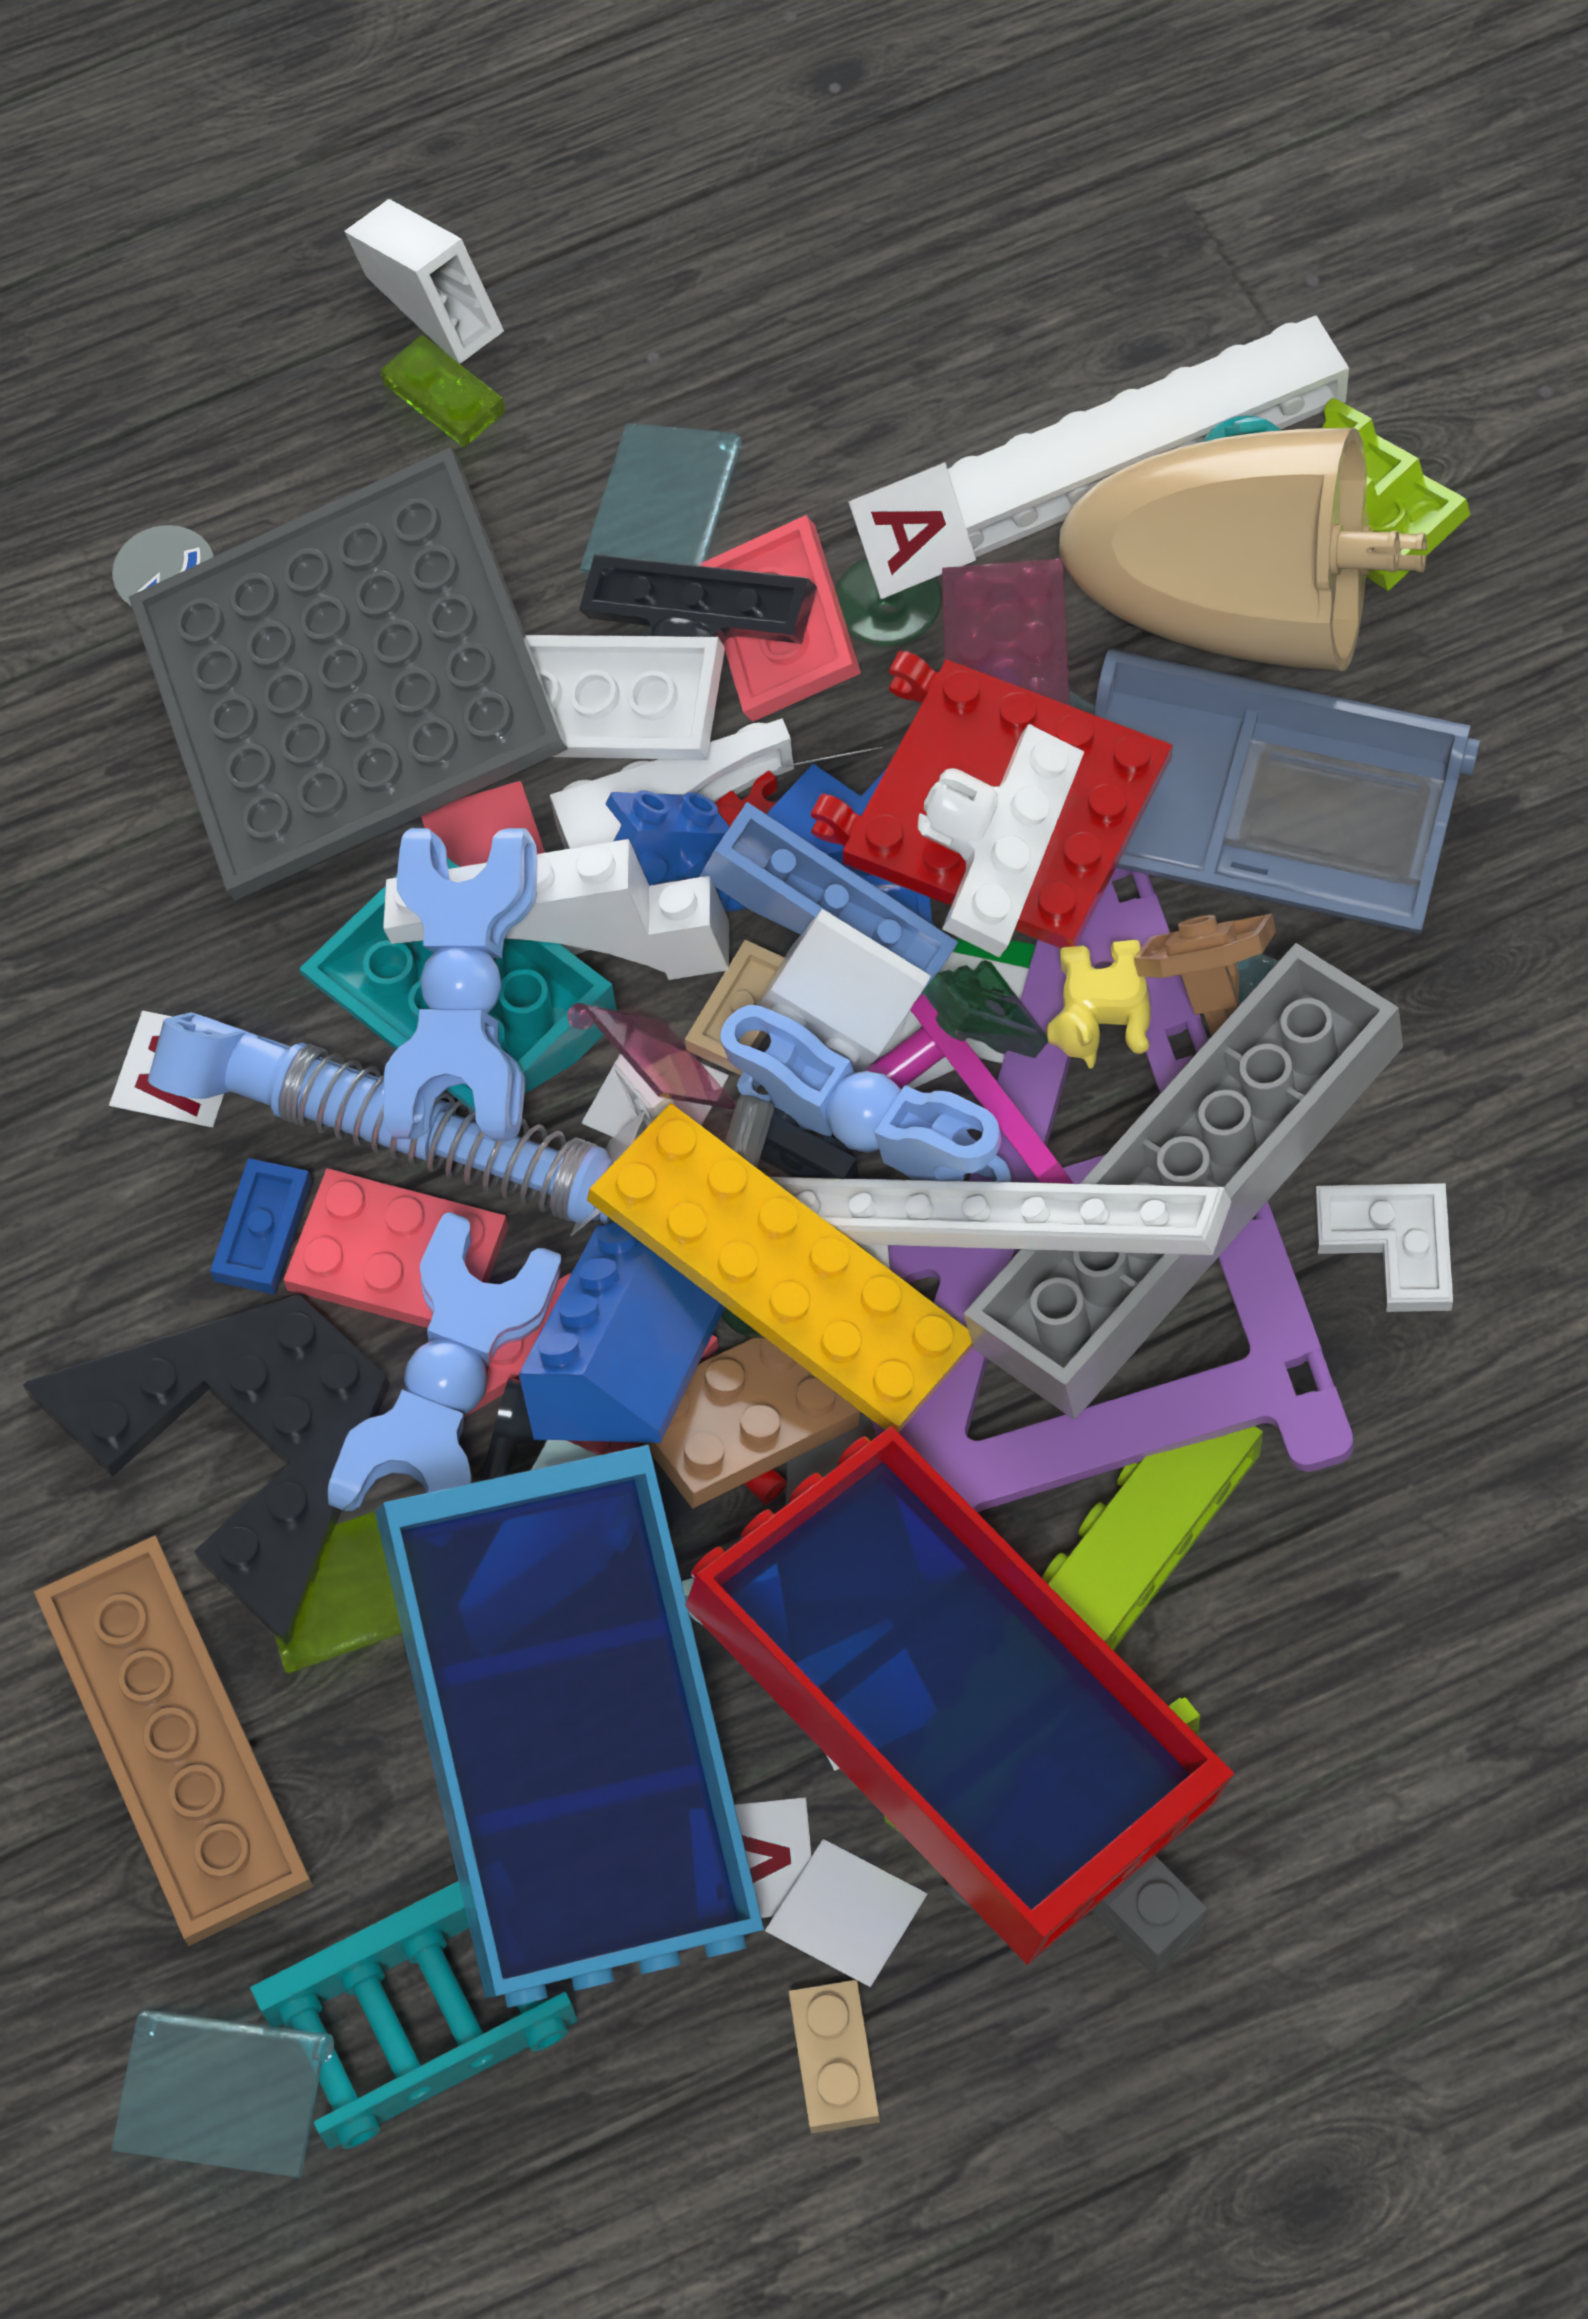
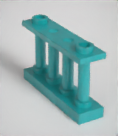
M498 1860L478 1872L499 1964L502 1969L523 1964L526 1961L504 1919L509 1913L507 1909L516 1905L518 1900ZM459 1881L250 1987L270 2027L273 2029L284 2023L285 2027H293L333 2110V2112L313 2121L320 2137L329 2150L340 2144L343 2149H350L364 2144L380 2132L379 2124L530 2047L531 2051L536 2052L553 2046L567 2036L569 2032L568 2026L578 2022L573 2006L566 1992H563L548 2001L541 1999L517 2005L521 2015L483 2033L443 1952L447 1945L445 1940L469 1929ZM406 1960H409L412 1964L418 1963L459 2046L422 2066L381 1984L385 1977V1971ZM344 1992H347L348 1995H356L396 2078L360 2098L357 2097L318 2015L323 2009L322 2003Z

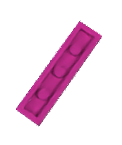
M927 991L924 995H921L915 1001L910 1011L922 1027L864 1071L885 1074L902 1090L905 1085L910 1084L946 1057L982 1106L994 1115L1000 1130L1041 1183L1074 1184L930 993Z

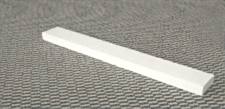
M769 1177L854 1243L868 1245L1213 1255L1231 1205V1200L1224 1187Z

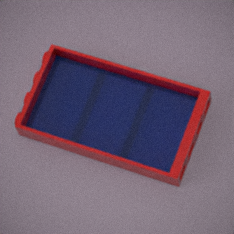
M890 1426L872 1441L866 1436L856 1440L840 1456L837 1462L838 1467L825 1477H822L819 1473H814L806 1478L791 1494L789 1498L790 1503L776 1514L767 1509L757 1515L741 1533L740 1538L742 1540L726 1552L721 1547H716L707 1553L691 1572L694 1581L685 1607L1028 1966L1215 1805L1235 1773L935 1469Z

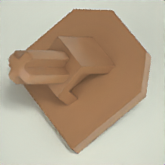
M1272 913L1217 923L1214 915L1195 917L1180 922L1178 924L1179 931L1148 938L1134 957L1138 977L1167 978L1181 975L1194 1014H1204L1212 1037L1240 1006V976L1237 962L1263 953L1276 933Z

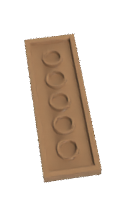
M156 1535L34 1591L182 1936L188 1946L314 1887Z

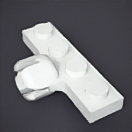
M1028 724L1018 740L1000 787H992L954 768L946 769L940 775L939 782L931 788L924 802V810L927 812V816L919 814L917 829L924 837L959 853L966 861L965 874L942 930L997 957L1001 956L1010 942L1084 751Z

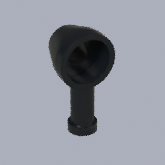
M508 1378L480 1481L508 1476L518 1444L545 1443V1440L533 1439L520 1380Z

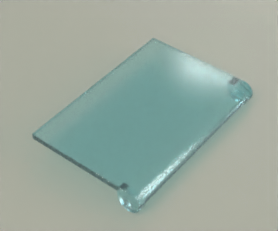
M626 423L582 560L581 572H590L594 554L700 566L699 564L705 561L736 458L742 445V439L730 432Z
M142 2010L136 2020L112 2151L301 2178L322 2062H328L333 2053L334 2040L332 2035Z

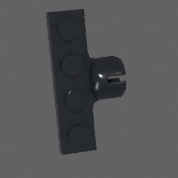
M594 554L579 610L589 619L651 626L650 636L718 637L722 644L728 638L740 636L802 644L817 586L809 578Z

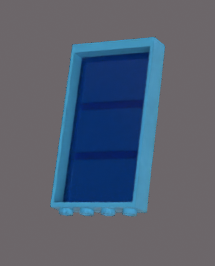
M649 1445L384 1502L375 1511V1516L485 1998L504 1994L508 2008L548 1998L545 1984L568 1978L572 1979L574 1991L613 1982L615 1979L612 1967L638 1961L640 1973L645 1974L681 1965L678 1951L704 1945L707 1958L746 1949L747 1945L744 1935L764 1930L691 1620L688 1609L685 1607L686 1599Z

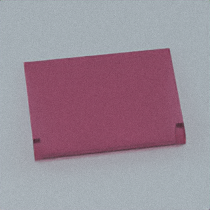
M583 1003L574 1004L569 1009L567 1017L572 1027L583 1030L589 1028L594 1023L658 1097L735 1109L736 1103L696 1057L686 1050V1046L662 1020Z

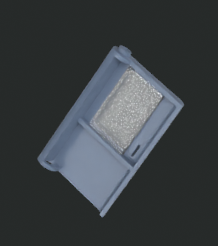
M1111 648L1108 649L1099 680L1094 715L1173 745L1172 758L1116 868L1421 935L1460 774L1472 776L1480 740L1468 738L1470 725Z

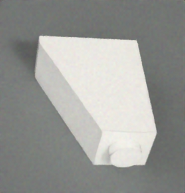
M390 199L344 231L366 277L455 362L462 363L504 332L461 238Z

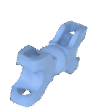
M411 828L403 834L397 871V891L407 908L419 916L424 926L423 946L434 953L425 962L420 978L423 999L429 1009H419L416 1032L410 1040L398 1047L385 1066L384 1123L395 1139H416L421 1137L429 1130L430 1118L436 1099L447 1088L466 1084L473 1092L475 1120L481 1132L493 1141H511L519 1134L521 1127L525 1076L514 1058L501 1048L498 1042V1020L488 1015V1013L496 1005L502 988L499 969L493 958H502L504 937L512 927L526 917L536 901V844L526 828H506L500 830L493 836L486 867L473 879L454 882L449 878L447 851L441 838L429 828Z
M746 1005L741 1007L724 1022L720 1038L726 1056L731 1064L743 1071L737 1083L740 1096L751 1095L767 1100L775 1108L789 1114L798 1123L799 1128L813 1130L826 1136H831L833 1133L849 1149L867 1153L880 1150L884 1164L902 1172L911 1180L964 1181L967 1173H977L984 1177L992 1178L996 1182H1013L1007 1163L996 1155L1001 1146L1002 1138L996 1118L987 1109L951 1092L934 1091L932 1093H922L906 1085L901 1090L885 1074L870 1071L854 1073L851 1060L830 1050L814 1034L798 1022L762 1006ZM760 1030L770 1035L771 1043L769 1048L762 1052L740 1044V1037L748 1031ZM759 1085L766 1089L767 1095L757 1093ZM967 1130H979L983 1133L982 1138L976 1142Z
M452 1212L442 1216L419 1266L423 1297L433 1314L427 1329L428 1342L418 1348L408 1361L404 1375L406 1391H401L393 1409L384 1415L363 1421L348 1433L328 1485V1505L344 1511L355 1510L360 1507L366 1493L374 1482L391 1473L410 1475L423 1485L426 1493L471 1484L468 1459L458 1444L464 1429V1415L476 1408L484 1396L488 1380L486 1367L489 1368L497 1350L506 1343L526 1338L540 1328L559 1280L561 1254L545 1248H537L530 1253L526 1264L514 1279L500 1285L482 1283L468 1272L465 1265L466 1254L471 1243L470 1222L467 1218ZM455 1532L423 1540L428 1544L443 1548L449 1544Z

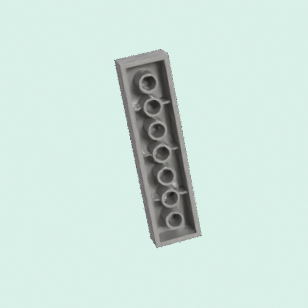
M1295 943L1080 1183L1224 1187L1231 1200V1205L1213 1255L1021 1249L963 1313L974 1349L1075 1420L1403 1048L1399 1007Z

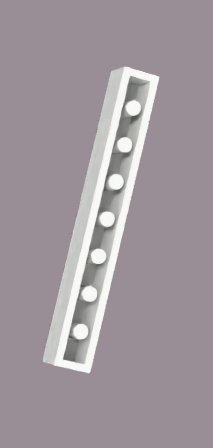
M1315 315L1298 323L1281 325L1270 335L1246 345L1231 346L1222 351L1217 357L1193 367L1178 368L1164 379L1138 390H1125L1111 401L1085 412L1076 411L1070 413L1058 423L1035 433L1017 435L1005 445L987 453L960 459L947 470L975 557L1064 521L1072 506L1103 479L1151 456L1201 443L1211 429L1228 418L1241 415L1257 416L1272 422L1281 430L1324 412L1326 403L1332 397L1345 403L1349 374L1348 365Z

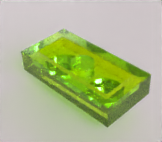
M422 334L380 370L384 385L464 448L505 412L504 401L500 395Z

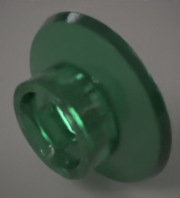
M867 557L849 567L840 577L835 587L848 633L865 643L876 646H897L916 639L931 627L941 607V590L935 577L881 599ZM887 603L896 607V610L889 612L888 610L881 609L879 606Z

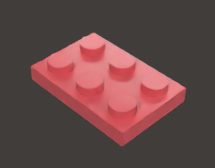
M807 515L699 564L706 567L809 578L817 586L802 644L740 636L728 638L723 643L743 713L752 722L861 674L816 526Z
M326 1168L283 1281L288 1291L428 1328L433 1314L423 1297L419 1266L442 1216L452 1212L467 1218L470 1222L471 1243L466 1254L465 1265L468 1272L482 1283H488L509 1227L506 1215Z

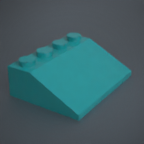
M447 857L448 869L459 867ZM385 886L307 960L299 970L304 978L397 1050L399 1046L410 1040L416 1032L419 1009H429L423 999L420 978L425 962L434 953L423 946L424 940L391 944L383 929ZM504 938L502 958H493L499 969L502 988L496 1005L488 1015L498 1020V1042L501 1048L514 1058L525 1076L524 1094L575 1064L619 1020L612 984L562 945ZM460 1084L446 1089L475 1113L473 1092L468 1085Z

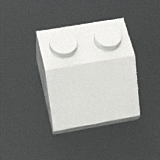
M821 909L787 952L757 1006L765 1007L798 1022L814 1034L830 1050L851 1060L854 1070L862 1072L879 1057L931 976Z

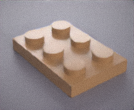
M760 1334L698 1364L661 1443H644V1445H649L650 1452L693 1509L858 1427L861 1411Z

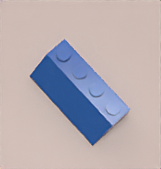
M617 1223L597 1225L519 1372L533 1439L661 1443L725 1307Z

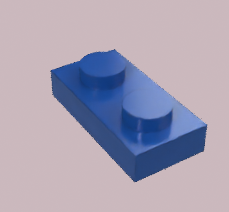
M248 1158L210 1270L214 1282L275 1295L312 1184L309 1171Z

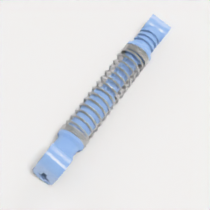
M192 1012L163 1020L148 1077V1082L152 1086L187 1098L206 1099L228 1092L248 1097L270 1105L275 1116L296 1125L305 1127L311 1121H315L319 1133H324L332 1127L334 1128L336 1138L339 1140L345 1138L348 1134H352L355 1146H361L366 1141H369L375 1153L380 1152L386 1146L390 1148L392 1159L399 1158L403 1153L408 1154L411 1166H415L421 1160L427 1161L429 1172L436 1171L444 1159L447 1158L445 1172L448 1179L454 1178L464 1164V1181L466 1185H472L478 1179L481 1172L484 1171L482 1183L485 1192L491 1191L497 1185L499 1179L503 1178L501 1192L504 1199L511 1197L520 1184V1201L522 1205L529 1204L536 1192L540 1191L539 1209L541 1212H545L551 1207L553 1216L576 1223H581L593 1212L595 1206L587 1201L589 1189L614 1163V1160L609 1158L606 1149L598 1147L594 1143L576 1137L566 1142L563 1133L560 1131H556L548 1136L543 1125L538 1124L529 1129L526 1120L523 1118L521 1125L524 1127V1135L522 1138L516 1136L511 1141H493L481 1132L475 1121V1113L468 1108L469 1114L466 1118L456 1115V1109L463 1103L460 1101L455 1103L449 1092H443L436 1099L430 1118L429 1130L423 1136L416 1139H395L384 1123V1075L381 1076L377 1067L370 1066L363 1070L358 1060L352 1059L345 1063L341 1054L333 1053L328 1056L326 1049L315 1045L299 1043L290 1047ZM336 1059V1060L339 1061L340 1064L335 1063V1062L330 1061V1060ZM349 1066H356L358 1070L352 1069ZM368 1072H373V1073L376 1074L377 1077L372 1076V1075L367 1074V1073H368ZM442 1098H447V1099H449L450 1103H449V1102H446V1101H443V1100H441V1099H442ZM537 1130L541 1131L543 1135V1142L541 1144L530 1141V1136ZM555 1137L561 1140V1149L559 1151L549 1147V1142ZM438 1155L436 1163L432 1166L433 1160ZM452 1161L458 1162L451 1172ZM471 1167L475 1168L473 1176L469 1178ZM490 1174L495 1175L488 1185ZM508 1181H512L513 1183L507 1191ZM527 1187L532 1188L526 1198ZM546 1194H548V1195H550V1196H549V1198H548L546 1204L544 1205V1203H545V1198H546ZM602 1212L592 1219L594 1221L600 1219L601 1223L605 1225L614 1223L612 1219Z

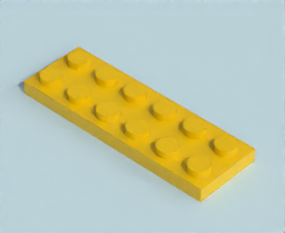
M672 1103L657 1116L589 1189L587 1197L589 1203L884 1430L892 1426L899 1433L973 1348L969 1330Z

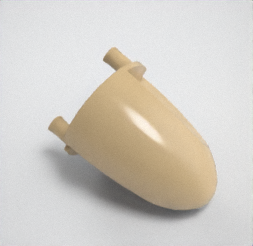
M1311 428L1268 431L1214 439L1154 455L1128 466L1100 481L1072 506L1060 529L1059 553L1071 579L1096 604L1144 631L1206 652L1252 662L1295 668L1344 671L1352 660L1357 643L1366 575H1369L1371 570L1424 572L1426 556L1402 555L1401 550H1427L1426 533L1422 532L1418 534H1404L1392 530L1391 532H1373L1371 526H1368L1369 518L1366 512L1367 467L1360 433L1355 428Z

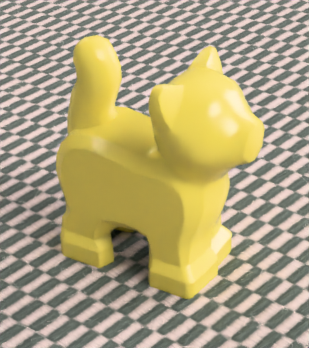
M1138 940L1113 942L1111 945V955L1115 962L1111 966L1102 969L1092 967L1090 951L1083 945L1060 949L1061 971L1066 975L1063 989V1010L1047 1024V1039L1049 1044L1058 1046L1067 1056L1082 1058L1089 1069L1094 1067L1100 1042L1098 1024L1127 1025L1125 1041L1128 1047L1135 1054H1143L1149 1049L1150 1043L1146 1034L1151 1020L1150 991L1145 977H1138L1134 957L1141 949Z

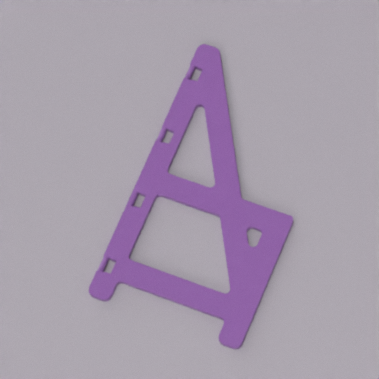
M1120 868L1115 869L1077 946L1083 945L1089 949L1090 961L1095 969L1107 968L1115 962L1111 955V945L1113 942L1138 940L1142 948L1149 937L1170 933L1149 875ZM1132 874L1140 899L1134 898L1119 903L1112 881ZM1037 940L997 1083L1047 1147L1072 1057L1067 1056L1058 1046L1049 1044L1046 1034L1047 1024L1063 1010V989L1066 975L1061 971V948ZM1181 975L1167 978L1145 977L1150 991L1151 1020L1146 1034L1150 1046L1145 1054L1159 1094L1163 1092L1194 1057V1055L1176 1060L1168 1037L1188 1029L1196 1053L1208 1041L1200 1014H1194ZM1000 1130L1002 1141L996 1155L1007 1163L1012 1181L1017 1183H1041ZM1105 1155L1073 1164L1063 1169L1074 1184H1080ZM971 1173L969 1181L996 1182L992 1178L984 1177L977 1173ZM1268 1201L1255 1215L1256 1220L1251 1219L1218 1257L1250 1348L1246 1358L1085 1408L1075 1420L1065 1414L988 1439L974 1441L968 1438L967 1434L988 1359L973 1347L899 1432L977 1513L1140 1462L1146 1456L1214 1439L1264 1423L1273 1424L1277 1427L1290 1462L1301 1471L1311 1472L1339 1464L1347 1460L1354 1449L1353 1434L1337 1389L1332 1381L1321 1345ZM888 1245L890 1270L907 1283L926 1277H935L940 1280L934 1304L967 1329L963 1313L1021 1250ZM1305 1361H1308L1318 1391H1311L1296 1396L1287 1369L1302 1365ZM872 1421L877 1437L885 1430ZM895 1497L914 1563L921 1580L929 1586H945L953 1583L967 1572L954 1556Z

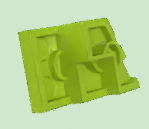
M1334 397L1326 403L1324 408L1325 422L1322 428H1355L1362 438L1367 467L1366 512L1369 518L1368 526H1371L1373 532H1391L1392 530L1404 534L1426 533L1427 550L1402 549L1401 554L1427 556L1471 515L1467 499L1423 475L1419 458L1377 436L1372 418ZM1371 570L1370 574L1366 575V577L1389 591L1410 570H1397L1396 572Z

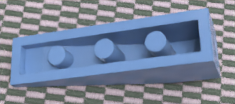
M746 802L721 839L700 874V877L710 876L715 887L751 911L800 935L821 909L827 911L929 974L931 977L921 992L923 995L958 943L748 802Z

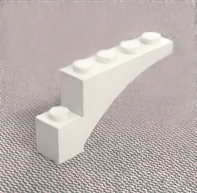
M783 718L767 724L753 723L741 728L736 734L710 742L707 760L657 759L651 762L637 761L627 765L620 772L593 781L579 780L573 782L562 791L550 794L555 824L563 846L566 850L614 841L621 824L605 804L611 792L637 793L644 790L656 794L683 795L694 792L704 795L715 803L731 790L738 794L753 786L756 779L768 770L774 776L793 770L794 766L778 768L793 764L791 738ZM560 944L573 955L588 951V949Z
M629 839L537 854V894L535 904L526 917L512 927L504 937L505 939H524L564 944L611 954L665 972L668 980L729 970V920L711 877L705 876L649 886ZM487 863L448 869L449 878L454 882L473 879L486 867ZM397 878L386 879L383 929L391 944L424 940V926L419 916L409 910L402 901L397 891Z

